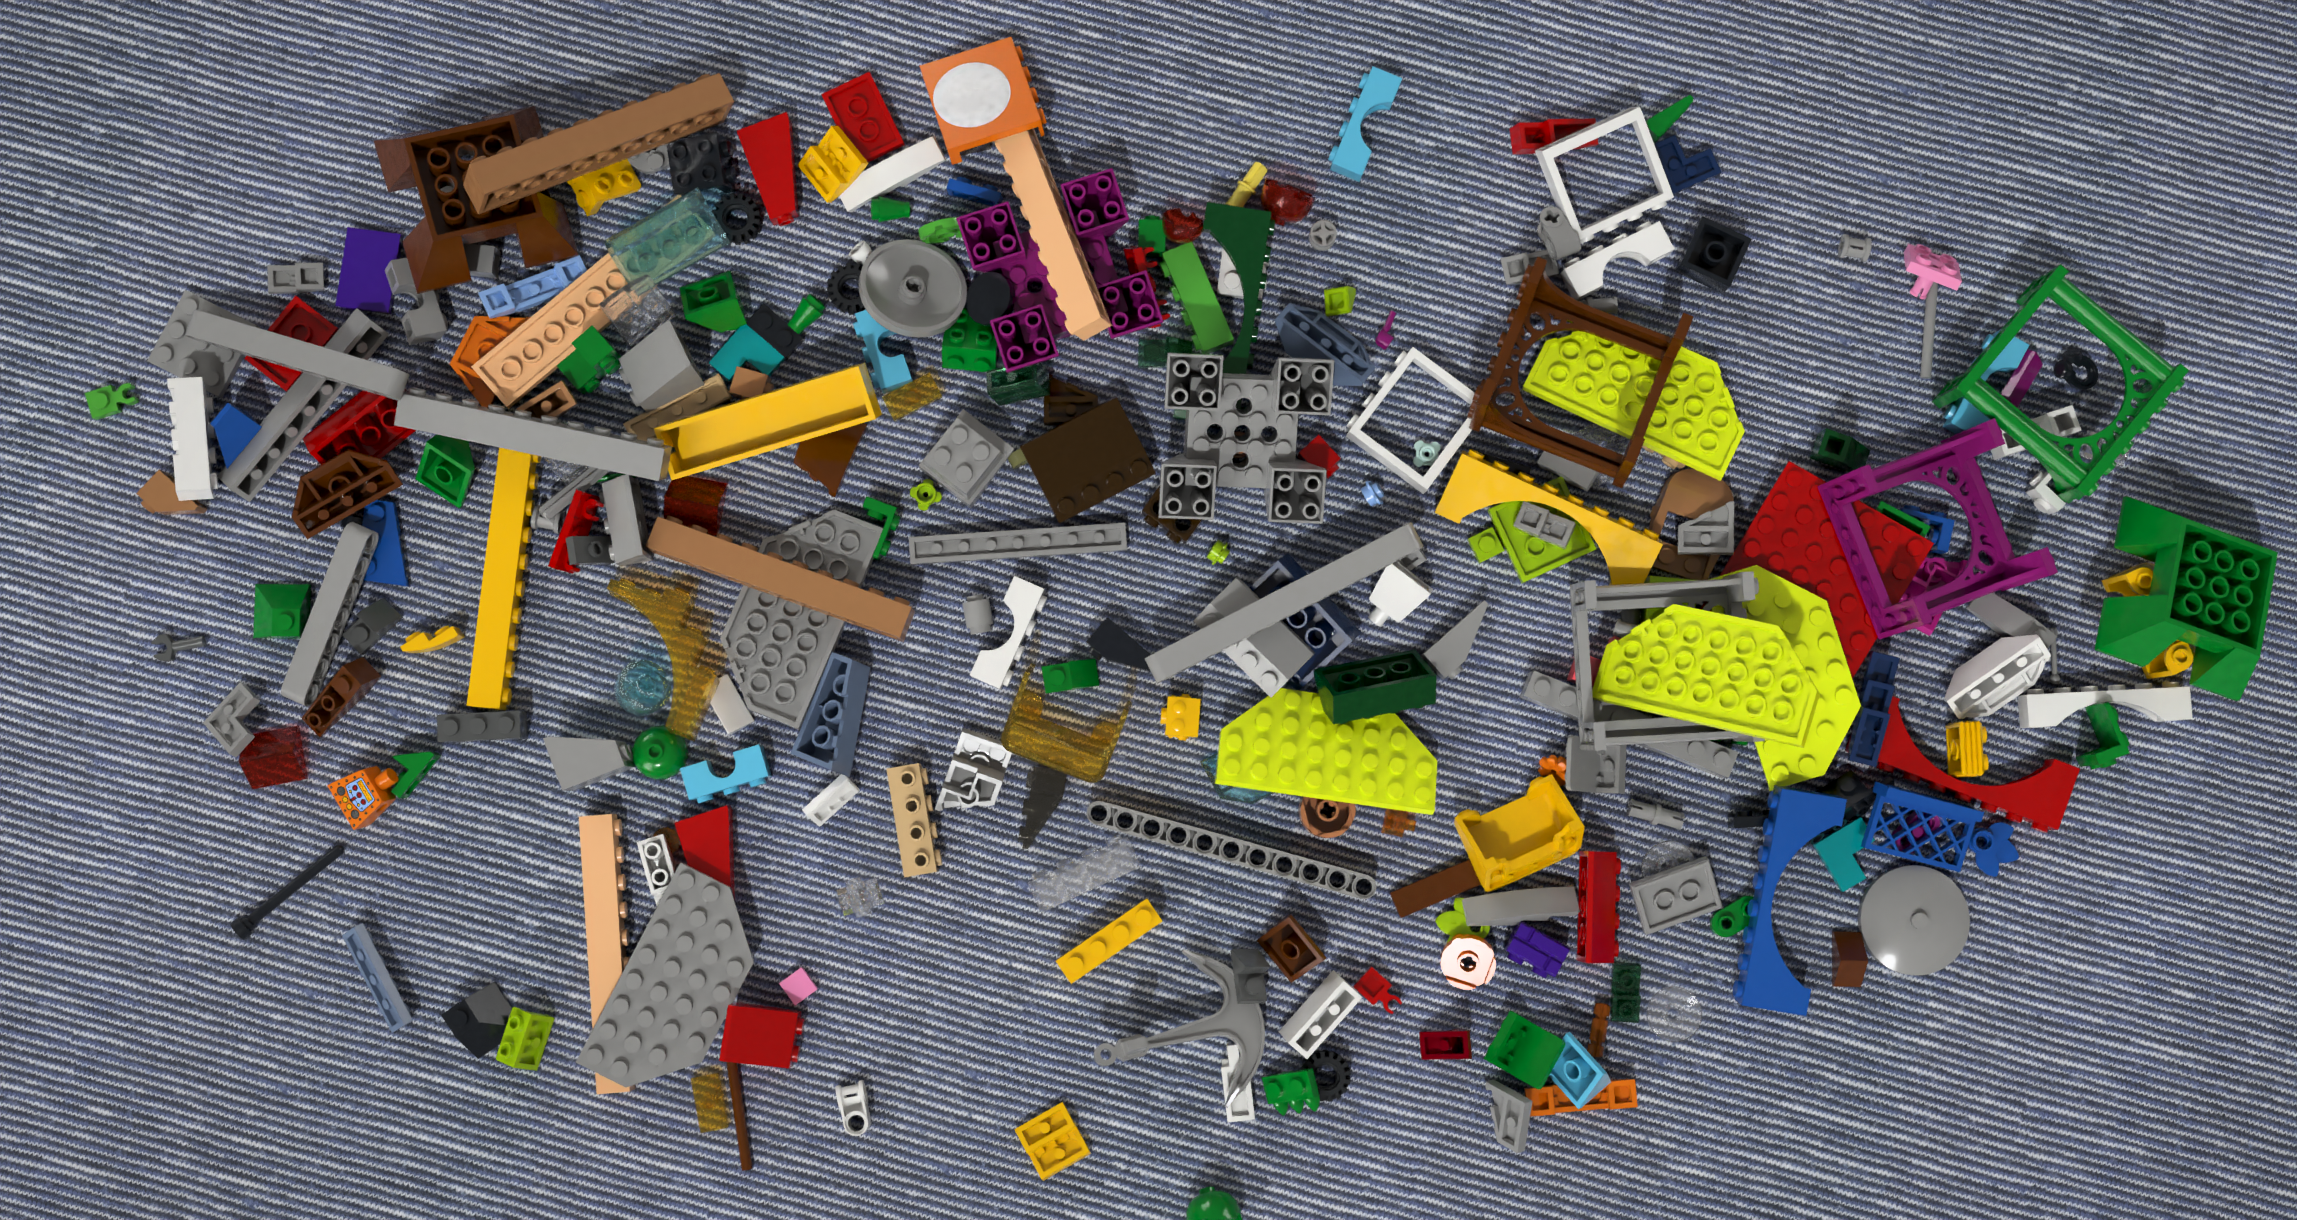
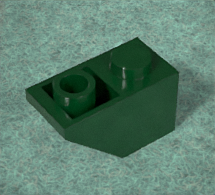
M1826 428L1817 434L1810 459L1851 472L1866 465L1870 450L1853 437Z

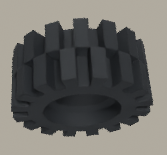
M731 193L728 198L723 196L720 203L716 202V209L712 210L714 229L729 244L732 242L735 245H740L741 242L748 244V240L751 238L754 240L757 237L756 233L761 231L760 225L763 224L761 211L756 203L749 196L745 197L744 194L739 193L738 196H735L734 193ZM742 210L747 214V222L742 228L734 229L728 225L727 217L732 211Z
M846 263L845 267L840 265L837 267L838 270L836 272L833 270L831 273V279L828 278L827 292L836 308L843 313L848 312L849 315H854L855 312H861L865 307L860 296L854 299L845 297L842 293V287L850 279L859 281L862 267L857 263L855 265Z
M1323 1050L1314 1052L1303 1062L1302 1070L1313 1068L1315 1076V1072L1320 1066H1332L1336 1071L1334 1083L1330 1086H1321L1317 1082L1316 1084L1320 1101L1330 1102L1333 1099H1339L1343 1093H1346L1347 1087L1351 1082L1349 1065L1334 1051Z

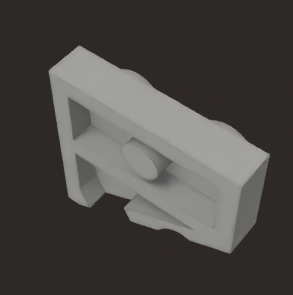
M1734 501L1727 502L1718 509L1711 512L1708 511L1694 520L1678 525V554L1733 555Z
M1494 1079L1486 1081V1090L1492 1091L1495 1105L1490 1107L1495 1123L1494 1130L1497 1142L1515 1153L1525 1151L1532 1100Z

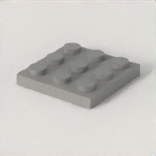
M185 290L147 361L180 378L202 377L206 391L223 398L245 355L185 336L194 310L203 311L253 327H260Z

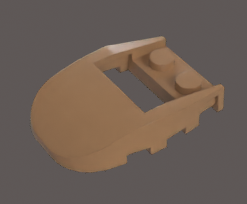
M1695 469L1679 470L1670 475L1660 491V496L1655 506L1652 507L1649 529L1660 536L1667 512L1694 520L1708 511L1711 512L1724 506L1727 502L1734 501L1733 494L1723 480L1719 481ZM1662 541L1663 546L1652 568L1684 579L1707 580L1720 555H1710L1708 557L1705 555L1678 554V546Z

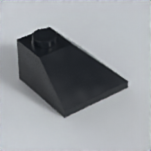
M495 981L465 998L441 1016L456 1039L480 1059L500 1045L513 1007Z

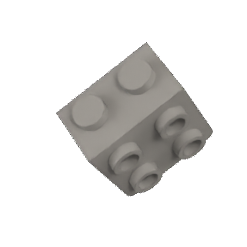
M1569 736L1566 745V789L1579 792L1625 794L1627 745L1606 746V750L1599 751L1580 750L1579 736Z

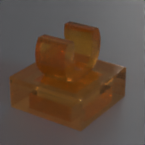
M1386 809L1381 833L1403 837L1404 830L1415 831L1417 821L1407 819L1408 811Z

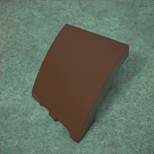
M861 423L801 441L793 463L801 470L806 471L815 482L820 481L828 488L829 494L836 497L844 482L845 474L855 457L856 449L866 432L867 424Z

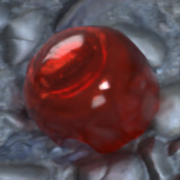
M1174 208L1162 214L1164 235L1172 242L1179 244L1193 242L1204 231L1203 220L1196 217L1194 212L1187 217L1183 215L1180 208Z

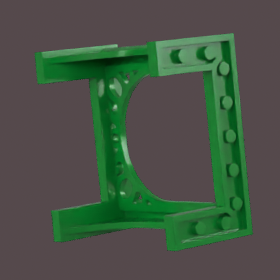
M2060 264L2031 282L2015 301L2020 305L2019 309L1967 371L1948 381L1932 400V403L1940 409L1963 397L1990 420L1995 418L1998 426L2030 452L2045 467L2055 483L2056 489L2054 493L2069 504L2074 499L2079 500L2085 495L2090 496L2099 487L2097 481L2100 477L2108 475L2117 465L2115 459L2120 454L2124 455L2133 446L2134 442L2131 440L2137 433L2141 434L2151 424L2149 418L2154 412L2156 414L2159 413L2168 404L2166 398L2171 392L2175 393L2183 386L2186 381L2183 377L2189 370L2181 363L2174 367L2065 278L2069 271ZM2047 297L2106 344L2117 357L2124 373L2125 395L2118 414L2107 427L2088 437L2064 438L2045 431L1980 378ZM2134 365L2136 371L2141 369L2143 372L2133 374L2131 366ZM2136 380H2146L2138 391L2134 390L2133 383ZM2132 399H2134L2137 402L2135 404V407L2137 408H2133L2131 406ZM2117 421L2122 422L2121 428L2117 427ZM2103 438L2106 443L2102 444L2099 449L2097 441ZM2083 444H2087L2092 449L2093 456L2090 463H2085L2080 458V447ZM2065 445H2071L2073 447L2071 450V456L2068 455L2070 451H2066L2063 448Z

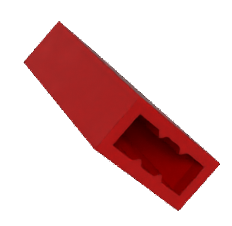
M784 112L737 130L767 213L774 226L777 224L779 226L788 225L794 221L793 218L799 216L792 123L788 113Z
M725 805L675 822L674 824L688 866L730 886L735 901L733 810L731 805Z

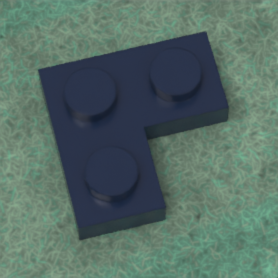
M1675 135L1654 144L1673 195L1721 174V169L1711 148L1686 159Z

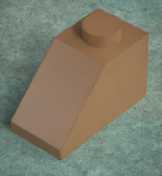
M561 380L516 409L529 411L532 413L531 417L541 419L542 415L560 418L578 403L565 382Z
M158 470L136 493L143 499L141 505L152 514L155 512L164 515L202 514L208 510L198 500L179 501L175 490V478L162 470Z

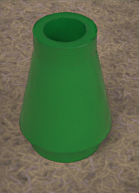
M881 196L871 198V220H878V223L910 217L909 201H900Z
M809 293L806 298L803 297L788 325L795 332L801 334L804 329L824 315L823 310L826 306Z

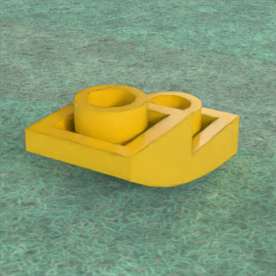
M444 626L434 633L436 636L434 638L429 633L415 632L405 639L407 643L400 646L403 652L407 653L430 652L456 643L465 636L460 628Z

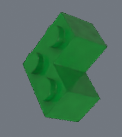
M592 325L572 342L576 349L557 365L576 389L585 394L586 392L594 391L600 385V380L605 375H611L621 367L619 358L622 356Z

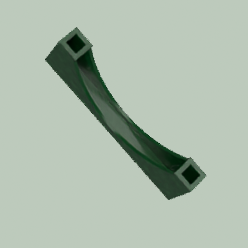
M1207 202L1203 232L1209 233L1228 254L1239 276L1244 299L1241 331L1236 344L1228 357L1223 361L1222 373L1246 374V370H1252L1254 354L1249 353L1251 342L1256 343L1259 327L1254 326L1255 316L1261 315L1263 300H1258L1259 289L1265 290L1267 273H1262L1264 262L1269 263L1271 247L1266 246L1268 235L1273 236L1275 220L1270 219L1271 212ZM1242 398L1239 399L1236 403L1237 409L1246 408L1241 407ZM1174 409L1173 418L1185 420L1186 410Z

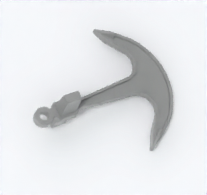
M1183 949L1182 953L1199 970L1215 980L1222 988L1224 998L1219 1011L1213 1015L1148 1038L1137 1034L1118 1039L1115 1046L1103 1043L1095 1049L1093 1054L1094 1060L1100 1066H1109L1116 1058L1125 1062L1130 1059L1143 1057L1152 1048L1217 1036L1227 1037L1238 1046L1240 1052V1063L1231 1081L1225 1107L1228 1108L1231 1102L1246 1088L1260 1064L1265 1044V1027L1259 1003H1237L1234 974L1230 967L1208 956ZM1102 1050L1109 1052L1110 1057L1108 1060L1101 1058L1100 1053Z

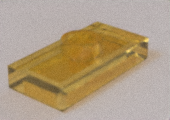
M930 372L882 397L894 422L943 398Z
M719 1072L691 1078L700 1132L705 1133L728 1128L729 1122Z

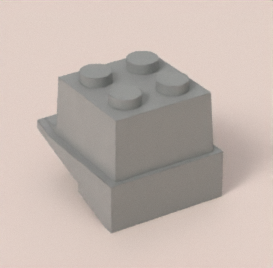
M963 409L919 464V468L971 509L1014 451V448Z

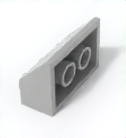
M626 474L602 483L603 491L599 492V498L604 504L603 508L606 507L608 517L604 518L606 533L611 534L612 544L609 545L611 560H615V563L619 566L652 561V552L645 547L649 535L639 481Z

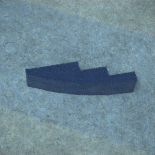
M1870 651L1859 695L1861 707L1854 719L1848 755L1849 761L1873 767L1877 765L1890 718L1888 711L1895 689L1893 682L1900 660L1899 657Z

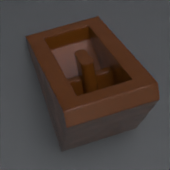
M1832 931V986L1861 987L1868 964L1861 932Z

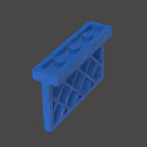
M1875 781L1872 792L1877 795L1861 847L1960 872L1976 821L1982 822L1984 812L1968 805ZM1884 802L1890 803L1895 812L1885 819L1881 815ZM1913 809L1919 819L1907 825L1903 815ZM1938 816L1942 826L1931 832L1927 821ZM1898 819L1903 829L1891 835L1887 825ZM1959 822L1965 823L1963 833L1955 838L1951 827ZM1922 825L1927 835L1915 842L1911 831ZM1882 829L1887 839L1878 845L1873 844L1874 833ZM1946 831L1950 842L1939 848L1935 837ZM1906 835L1911 845L1900 851L1895 841ZM1930 841L1934 852L1923 857L1919 847ZM1952 847L1956 852L1953 864L1947 863L1942 855Z

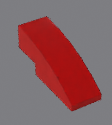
M1547 119L1544 122H1519L1509 129L1512 155L1536 154L1535 150L1595 124L1596 119ZM1598 138L1574 149L1599 145Z

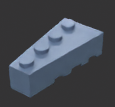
M831 653L790 754L850 777L871 667L837 653Z

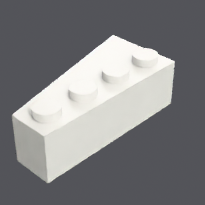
M202 377L167 379L168 389L173 399V402H169L172 425H175V429L171 430L173 450L176 451V454H173L177 497L179 501L214 499L213 489H218L217 473H212V464H217L216 448L211 447L210 439L215 438V428L210 424L209 414L214 413L213 397H208Z

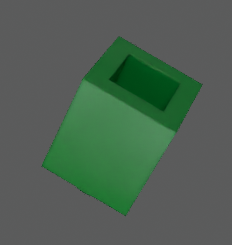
M1145 216L1144 219H1139L1138 247H1153L1154 251L1148 252L1146 257L1162 258V253L1165 252L1166 220H1160L1159 216Z

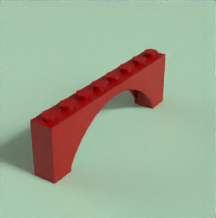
M1892 696L1888 711L1890 718L1877 761V769L1891 774L1895 770L1904 774L1902 778L1917 784L1919 781L1929 784V789L1939 793H1944L1945 790L1955 794V799L1965 803H1970L1971 800L1980 803L1979 808L1991 813H1996L1997 810L2006 813L2005 818L2017 823H2021L2024 820L2032 823L2031 828L2039 832L2047 833L2048 830L2059 829L2080 768L2057 759H2045L2043 766L2031 774L2005 784L1984 786L1958 780L1935 767L1915 746L1898 708L1900 699ZM1850 735V738H1849V740H1848V743H1847V746H1846V749H1845V751L1848 752V753H1849V748H1850L1851 735Z

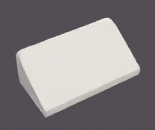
M728 674L701 687L728 734L732 735L755 721Z

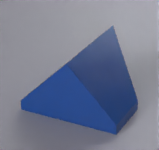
M227 403L210 423L215 428L227 469L262 428L248 412L230 403Z

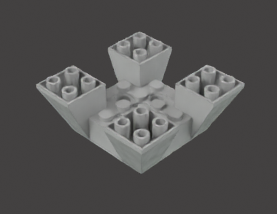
M1167 353L1164 408L1186 410L1184 452L1161 463L1158 517L1214 520L1216 486L1264 489L1268 522L1323 524L1327 470L1297 459L1295 456L1298 414L1331 415L1334 359L1278 357L1270 375L1222 373L1223 355ZM1241 398L1249 399V404L1245 409L1236 408V403ZM1212 424L1220 425V431L1215 435L1207 434V429ZM1239 425L1247 426V432L1242 436L1234 435V431ZM1265 427H1274V432L1271 436H1261V432ZM1236 453H1246L1245 459L1242 462L1235 463L1232 461Z

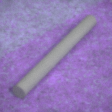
M1933 282L1925 303L1920 378L1931 379L1938 292V283Z

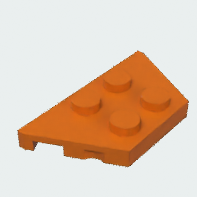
M474 316L450 365L481 406L488 407L489 404H493L497 396L471 366L530 317L510 318L508 316L489 318L488 316Z

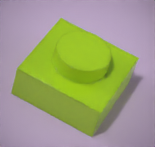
M1493 527L1467 539L1479 564L1504 552Z

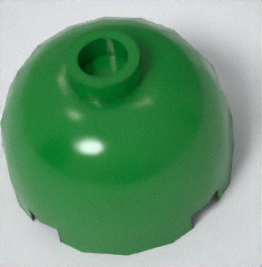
M664 725L652 726L642 731L635 739L632 748L633 761L637 769L646 777L655 780L668 779L679 774L680 768L685 767L688 758L687 745L683 735L677 730Z
M1206 1187L1199 1190V1196L1191 1200L1186 1211V1220H1243L1240 1207L1235 1198L1225 1191H1216L1215 1187Z

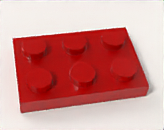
M870 71L821 94L836 126L841 128L867 162L905 145Z
M295 295L267 331L325 347L339 328ZM250 356L244 358L286 392L303 373Z

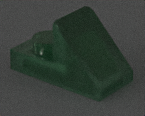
M1166 336V340L1139 339L1138 368H1166L1167 353L1192 354V341Z

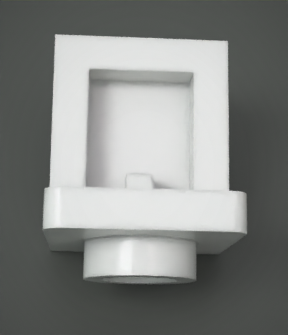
M2040 471L2029 481V484L2032 486L2025 493L2034 500V505L2041 512L2048 514L2058 512L2066 503L2046 485L2052 479L2048 471L2045 473Z

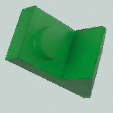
M1096 659L1068 661V663L1042 666L1046 694L1099 686Z
M421 752L392 756L407 768L408 771H403L399 774L398 782L394 784L396 786L391 792L398 798L407 799L441 755L437 752Z

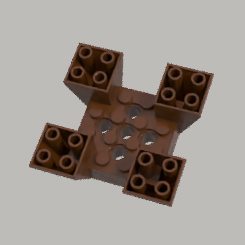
M535 105L484 116L481 122L435 132L424 129L374 141L388 193L417 187L425 217L403 240V246L417 294L471 282L464 245L515 234L525 269L579 256L564 204L537 192L478 214L463 186L469 164L475 158L480 156L488 158L496 155L504 147L511 146L515 148L521 146L529 138L537 137L540 139L544 137ZM464 155L473 156V158L468 161L461 159V157ZM445 186L454 188L451 192L447 193L441 191Z

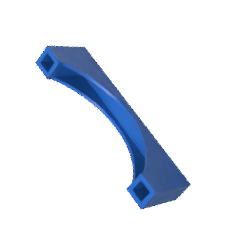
M1774 785V790L1769 793V817L1763 823L1764 844L1759 847L1758 861L1760 865L1758 872L1753 877L1755 892L1753 899L1748 904L1750 919L1748 926L1743 931L1745 946L1743 953L1738 958L1740 973L1738 980H1735L1733 985V996L1740 1005L1803 1016L1807 1015L1811 988L1804 983H1800L1793 976L1778 951L1772 930V900L1783 870L1797 851L1821 832L1835 825L1842 826L1847 799L1838 795Z

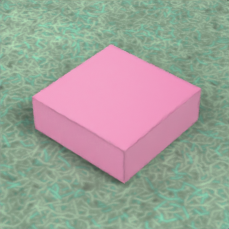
M803 967L779 983L795 1006L818 990Z

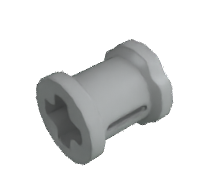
M1843 234L1838 247V257L1844 258L1849 256L1860 258L1861 262H1866L1871 251V238L1862 240L1850 238L1848 234Z
M536 505L531 517V528L536 530L539 527L554 530V533L560 534L565 520L564 510H561L550 520H547L539 512L540 505Z

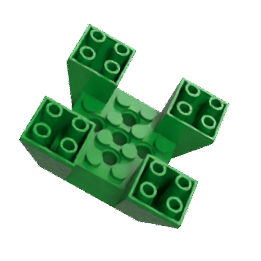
M2123 497L2114 548L2155 563L2149 596L2104 598L2094 650L2144 667L2178 639L2196 646L2189 684L2228 699L2240 701L2261 655L2278 552L2134 498Z

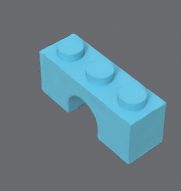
M867 310L855 313L857 322H854L853 326L857 337H863L866 347L861 349L866 363L872 362L875 372L870 373L875 389L880 387L883 394L914 384L903 354L888 357L880 352L882 341L886 337L897 333L881 326L870 316Z
M758 744L733 752L735 769L731 775L725 778L715 774L711 761L708 760L680 768L689 800L697 799L698 804L713 800V794L722 791L724 796L740 791L739 786L750 784L751 788L766 784L765 778L772 777L763 745Z

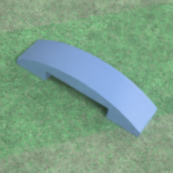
M579 255L555 264L554 268L507 286L504 283L479 292L478 295L489 318L505 316L552 300L585 273L587 269Z

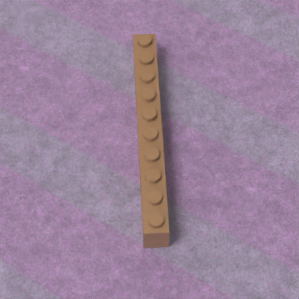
M657 516L645 546L652 553L904 642L915 614L914 609L909 606V601L900 597H895L894 600L884 597L885 593L880 590L869 588L866 591L858 588L859 584L852 580L844 578L843 582L833 579L834 575L827 571L819 569L815 573L808 570V565L793 560V563L790 564L782 561L783 557L776 553L768 551L767 555L757 552L758 548L751 544L743 542L742 546L732 543V538L718 533L714 537L707 534L708 530L700 526L692 525L689 528L683 526V521L675 517L667 516L664 519Z

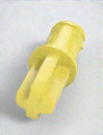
M1254 162L1243 180L1237 182L1238 187L1225 205L1244 207L1250 196L1256 194V187L1267 173L1266 167L1259 162Z

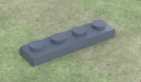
M363 923L354 926L343 934L342 937L387 1025L393 1033L413 1021L410 1016V1009L403 1002L396 982L391 979L385 967L384 958L374 946L371 933L366 930Z

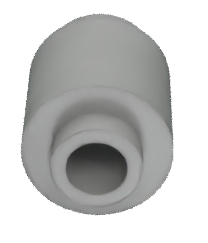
M983 594L968 596L967 602L962 603L966 628L970 629V635L992 631L991 624H993L989 598L983 599Z

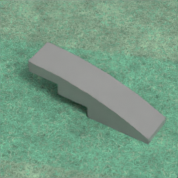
M1574 886L1514 890L1469 897L1462 900L1467 926L1518 925L1521 921H1546L1550 916H1576L1580 912Z

